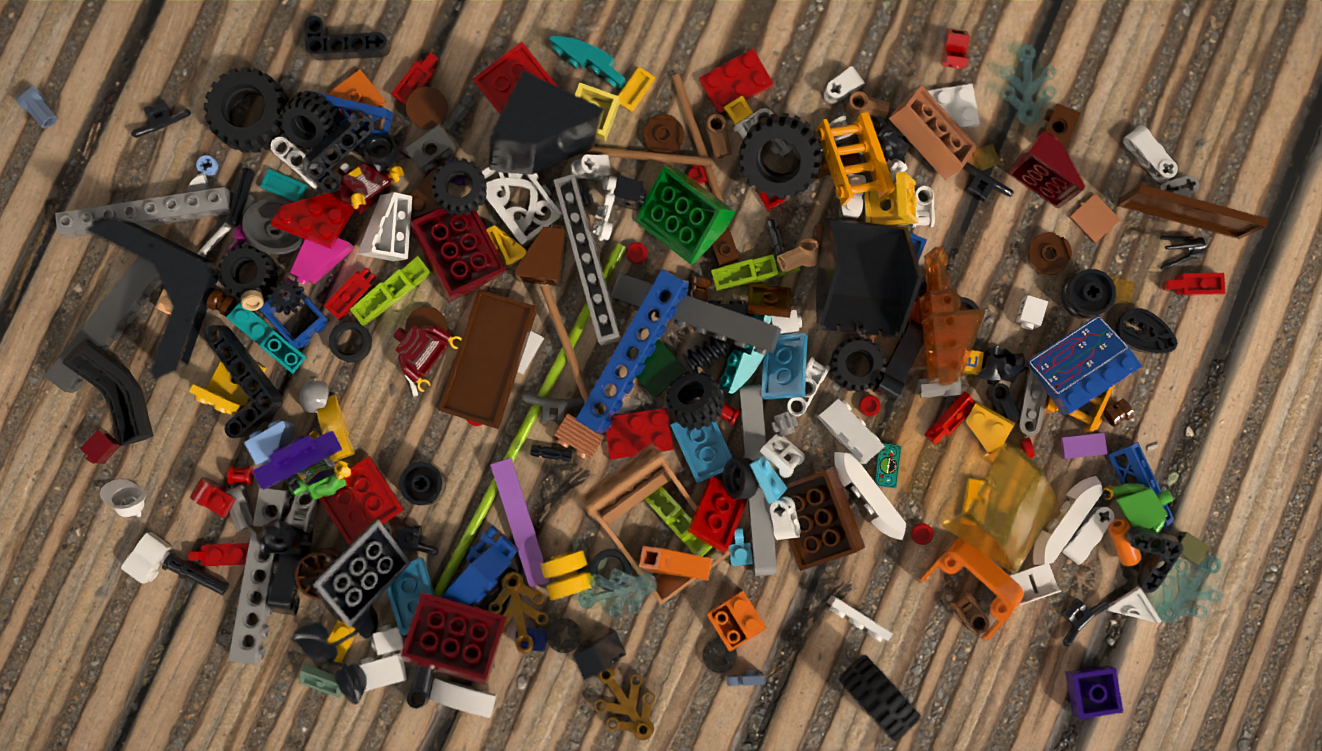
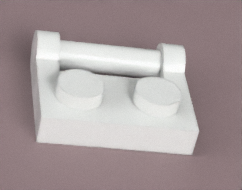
M779 432L759 451L767 461L779 468L781 476L785 478L790 477L794 472V468L805 460L804 453L784 436L780 437ZM787 454L791 456L789 462L784 459Z

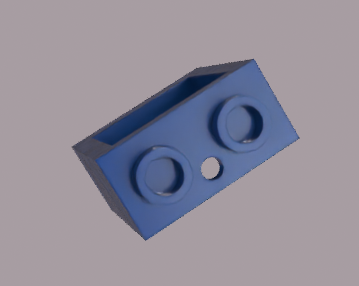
M304 291L301 293L306 295V299L303 301L319 318L297 338L275 316L276 307L270 306L273 299L266 301L260 308V311L288 342L296 348L306 346L311 341L310 337L316 332L320 333L327 327L326 323L329 321L327 316ZM286 293V298L284 299L288 301L290 299L288 296H291V294Z

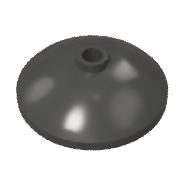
M275 198L263 199L252 204L246 210L242 222L243 233L255 248L270 254H286L298 249L303 244L304 238L271 225V220L280 206L290 202Z

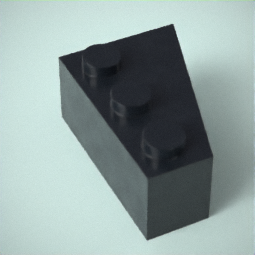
M614 631L591 642L590 639L579 643L573 658L585 681L607 670L613 665L612 661L617 662L620 660V657L626 655V652L617 632Z

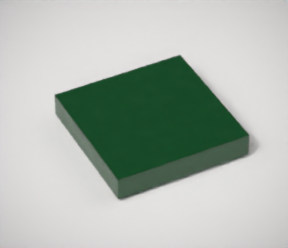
M660 339L654 344L656 348L650 357L647 356L644 361L645 367L639 376L636 375V378L654 399L664 392L672 382H675L678 376H682L687 372Z

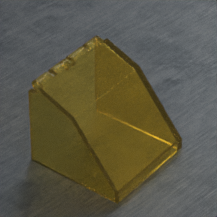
M1005 443L982 457L984 461L993 466L987 476L990 481H993V484L985 480L976 494L983 501L980 502L977 499H973L966 513L964 512L944 521L941 526L1013 574H1016L1059 501L1042 469L1018 447Z

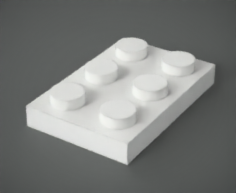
M973 84L928 91L961 129L980 125Z
M831 595L827 603L831 605V611L842 618L845 615L849 616L848 622L861 630L866 627L868 629L866 633L881 642L882 639H885L889 642L893 635L891 632Z

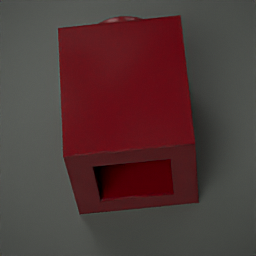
M97 430L80 449L85 453L84 457L90 463L104 464L120 446L118 441L107 431Z

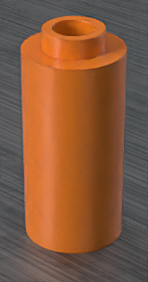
M1117 519L1108 526V531L1119 560L1125 566L1136 565L1141 561L1142 555L1139 549L1133 548L1125 539L1126 532L1131 528L1130 523L1127 520Z

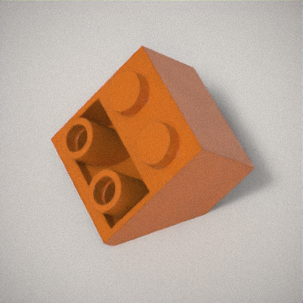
M743 590L730 596L707 613L708 618L729 651L734 650L767 629Z

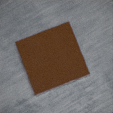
M749 283L747 313L790 318L791 288Z

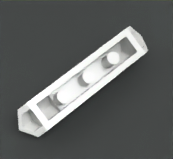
M835 452V469L842 485L845 487L851 483V491L857 498L861 496L866 503L863 505L870 515H875L871 523L878 530L892 538L902 540L906 522L853 454Z
M1097 476L1082 480L1066 494L1070 501H1066L1059 510L1061 513L1057 519L1054 518L1047 527L1049 529L1048 532L1041 530L1037 536L1033 550L1034 565L1054 563L1103 493L1102 485Z

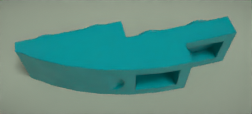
M563 36L550 37L552 51L558 56L563 55L568 59L567 62L573 68H580L583 71L589 65L590 71L595 75L600 74L605 78L604 81L610 87H617L619 90L624 87L625 77L613 69L615 65L614 58L606 52L574 38Z
M241 302L226 317L292 374L306 360L307 357L300 350L292 346L282 334L253 311L244 309Z
M753 314L752 318L769 324L772 319L771 316ZM749 345L746 348L741 347L740 351L733 349L728 357L725 372L721 376L719 389L731 394L737 391L755 372L764 355L754 352L755 347Z

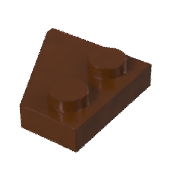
M437 167L409 194V196H412L411 217L413 220L440 209L431 186L433 174L438 172Z

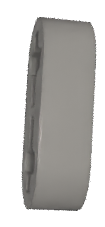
M1189 175L1167 181L1160 185L1158 189L1170 190L1175 188L1173 193L1190 196L1199 189V181L1196 177ZM1186 183L1192 185L1190 189H1181V186Z

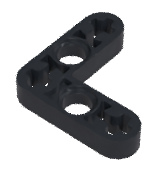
M1133 526L1125 534L1127 542L1135 549L1153 554L1139 575L1137 583L1144 592L1152 593L1160 587L1181 555L1183 545L1174 536L1141 526ZM1154 539H1159L1155 545L1150 546ZM1164 561V564L1160 568H1156V565L1158 563Z

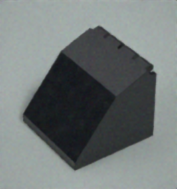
M523 71L492 130L494 134L490 136L489 169L502 173L532 175L591 150L597 139L604 109Z
M825 218L822 229L816 286V320L818 324H821V330L837 331V326H840V332L858 333L859 328H861V334L879 336V330H881L882 336L897 338L899 333H904L923 278L908 228Z

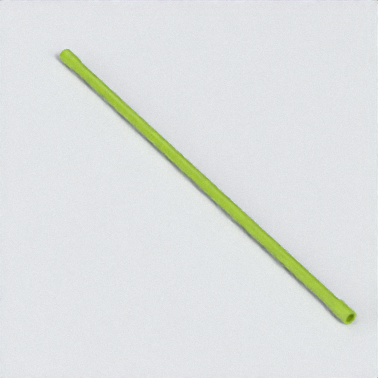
M615 243L603 268L606 284H608L616 266L619 265L627 250L625 246L619 243ZM587 301L568 335L572 348L577 343L591 316ZM563 346L537 394L538 397L548 398L568 360ZM531 405L503 460L512 458L514 462L543 406ZM494 477L434 589L435 596L441 598L446 592L499 491Z

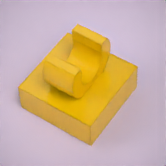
M743 96L724 107L735 126L753 115V111Z

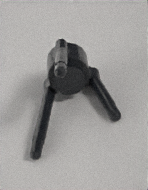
M1160 236L1161 240L1184 241L1183 244L1166 245L1165 249L1183 248L1184 252L1188 254L1185 257L1161 266L1160 269L1165 270L1187 260L1198 258V254H1203L1206 251L1204 238H1194V236Z

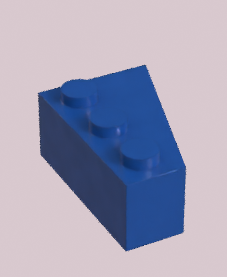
M492 545L469 565L441 598L475 607L473 603H479L486 596L484 591L487 590L489 592L498 583L496 579L512 562L495 545Z

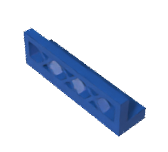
M318 93L319 96H325L328 102L331 101L333 108H336L337 111L341 109L346 114V118L338 121L339 125L351 115L348 111L354 113L360 110L373 117L371 118L372 122L378 119L385 120L383 132L373 128L370 134H389L393 113L388 109Z
M1139 442L1132 443L1123 449L1108 454L1121 485L1128 483L1126 478L1128 473L1136 476L1137 484H1143L1146 487L1152 488L1155 494L1161 492ZM1125 453L1129 461L1127 467L1119 464L1116 456ZM1167 504L1163 506L1167 513L1163 527L1168 526L1174 521Z

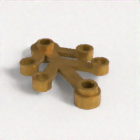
M509 572L503 577V590L496 600L490 603L489 611L500 615L502 613V604L511 595L512 603L503 614L507 618L502 636L506 633V626L512 617L515 616L518 632L515 646L518 652L527 654L532 651L534 644L532 638L527 635L523 613L536 620L537 625L540 627L547 626L549 618L546 613L539 612L521 601L519 592L531 598L535 606H542L545 602V597L543 593L536 592L524 585L523 578L519 573ZM512 580L517 581L515 586H510L509 583ZM536 596L542 597L540 602L534 601ZM495 605L499 606V610L496 612L492 611V607ZM540 617H546L545 622L540 623L538 621ZM524 642L529 643L526 649L521 648V644Z
M612 666L605 670L610 673L609 678H603L602 673L597 674L598 679L602 683L608 684L620 704L606 702V700L599 698L594 703L595 711L599 713L610 711L626 714L633 721H619L618 718L612 716L607 719V728L610 731L617 729L631 731L639 740L649 739L654 733V725L649 718L652 704L655 702V695L650 691L643 694L642 701L644 706L640 717L635 709L639 687L643 683L642 676L638 673L631 675V688L628 699L614 679L615 670ZM638 676L641 681L639 684H634L632 678ZM646 695H651L653 700L646 702L644 698ZM598 702H603L605 707L603 709H598L596 704ZM615 720L617 722V726L610 727L609 721ZM642 725L646 726L647 732L641 733L639 727Z

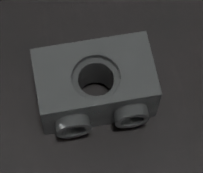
M437 125L405 148L422 173L431 172L437 167V163L443 159L448 160L454 155V151L457 150L440 125ZM436 147L437 151L435 154H427L429 148Z

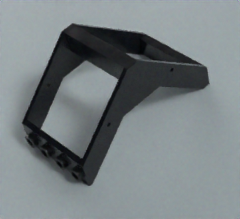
M101 217L91 221L92 225L86 227L89 233L154 263L173 306L151 368L153 378L157 379L189 364L208 310L206 306L207 300L215 290L219 278L217 273L219 271L215 262L130 220Z

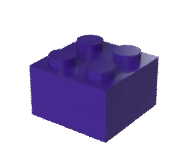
M1106 665L1065 671L1073 716L1084 719L1124 713L1116 668Z

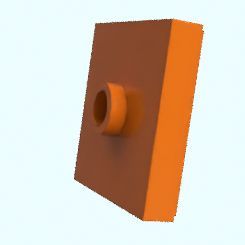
M360 69L327 94L380 108L387 103ZM339 109L340 112H341V113L344 115V117L346 118L347 116H346V114L344 113V111L341 110V109Z

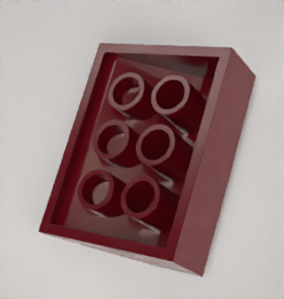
M1045 131L1018 156L1007 172L1008 175L1057 209L1061 208L1086 188L1063 144L1058 141L1055 135Z
M440 208L411 221L410 230L448 303L469 294L507 271L477 211L474 212L473 210L467 216L466 213H463L462 216H457L455 213L453 215L448 214L446 210Z
M422 592L400 657L404 662L487 685L507 617Z

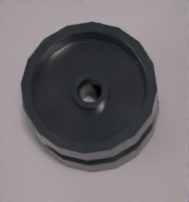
M1086 269L1077 273L1064 283L1061 290V302L1064 309L1071 316L1078 319H1090L1106 312L1113 305L1116 298V287L1113 280L1105 272L1098 269Z

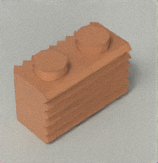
M570 414L566 415L554 435L558 437L556 442L566 448L569 445L576 448L575 453L584 459L587 456L593 457L605 437L603 434L596 433L578 422Z

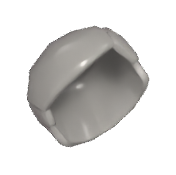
M317 380L305 383L299 393L302 409L309 413H318L316 409L324 408L328 399V385L323 381Z

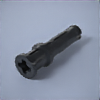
M174 552L167 556L162 565L163 570L166 571L168 569L178 574L179 578H188L221 596L228 589L229 583L194 567L192 561H185L177 557Z

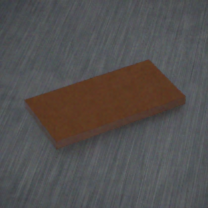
M1143 184L1138 185L1120 197L1117 204L1118 207L1236 239H1241L1267 227L1268 218Z
M478 289L438 411L499 429L536 317L537 306Z

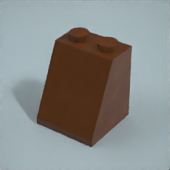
M550 224L549 227L541 229L515 270V276L519 282L561 287L568 238L562 226Z

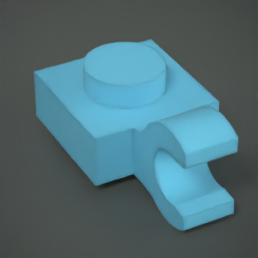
M736 528L734 533L735 544H730L729 546L731 566L753 564L750 542H744L743 529Z

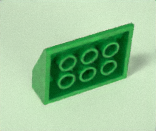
M663 166L634 221L690 265H693L726 230L736 211L681 170Z

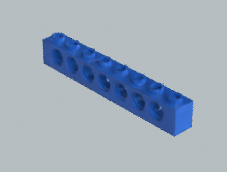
M663 269L661 270L577 416L576 420L596 433L608 431L613 421L611 419L614 413L619 412L623 406L622 400L625 394H629L634 386L633 380L636 375L639 376L645 367L644 361L647 356L650 357L656 348L655 342L658 337L661 338L667 328L665 326L666 323L675 316L678 302L686 297L688 283ZM669 291L671 298L669 301L664 302L662 296L665 292ZM655 310H659V319L653 321L652 313ZM644 329H648L649 336L643 340L641 332ZM636 347L638 350V355L636 358L632 359L630 356V352L633 348ZM625 366L627 374L622 378L619 371L621 367ZM611 385H615L616 387V393L614 396H611L609 394V388ZM603 403L606 407V410L604 414L601 415L598 412V407L600 404Z

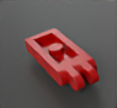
M365 268L361 273L359 271L355 272L323 306L341 321L351 311L350 309L373 288L372 282L376 279V276L371 274L366 279L365 277L370 273L368 268Z

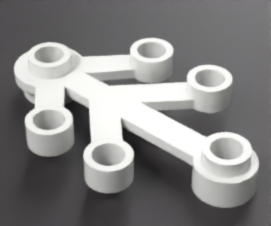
M611 175L609 177L605 176L602 184V189H605L606 192L604 207L597 205L594 218L602 219V222L595 220L592 233L598 235L600 241H603V239L609 240L612 231V223H609L608 219L614 202L615 194L613 192L617 177Z

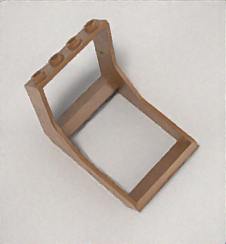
M652 443L580 495L579 499L590 515L604 527L656 600L662 605L696 579L662 574L650 582L609 525L670 480L674 482L692 509L696 511L697 506L670 469L666 459L654 443ZM713 547L703 557L712 559L711 569L731 553L729 550L722 553Z

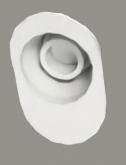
M126 479L113 480L101 488L100 498L110 505L118 515L122 517L141 516V510L144 508V500L147 496V492L143 488Z

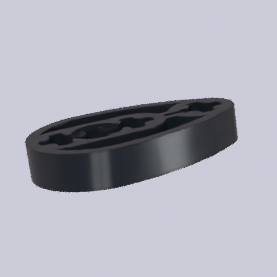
M1134 308L1126 311L1119 317L1116 323V334L1129 348L1148 354H1162L1172 352L1177 347V339L1172 330L1157 315L1146 309ZM1130 319V324L1133 326L1139 324L1140 330L1145 331L1149 329L1151 337L1145 338V333L1143 332L1135 333V328L1133 327L1125 328L1126 324L1124 321ZM1168 339L1170 346L1164 348V343L1161 340Z

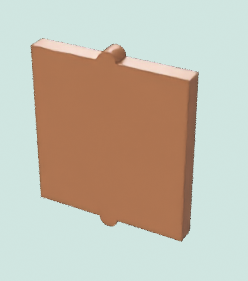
M1096 193L1085 203H1081L1080 207L1070 216L1072 221L1094 244L1105 234H1109L1110 229L1120 221L1118 216Z

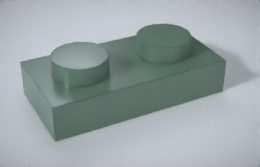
M303 665L300 670L299 684L340 698L342 693L336 683V674L325 672L315 666Z

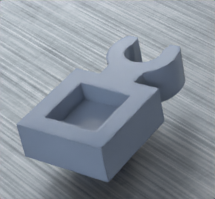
M746 670V674L726 676L727 686L765 684L764 674L759 673V670Z

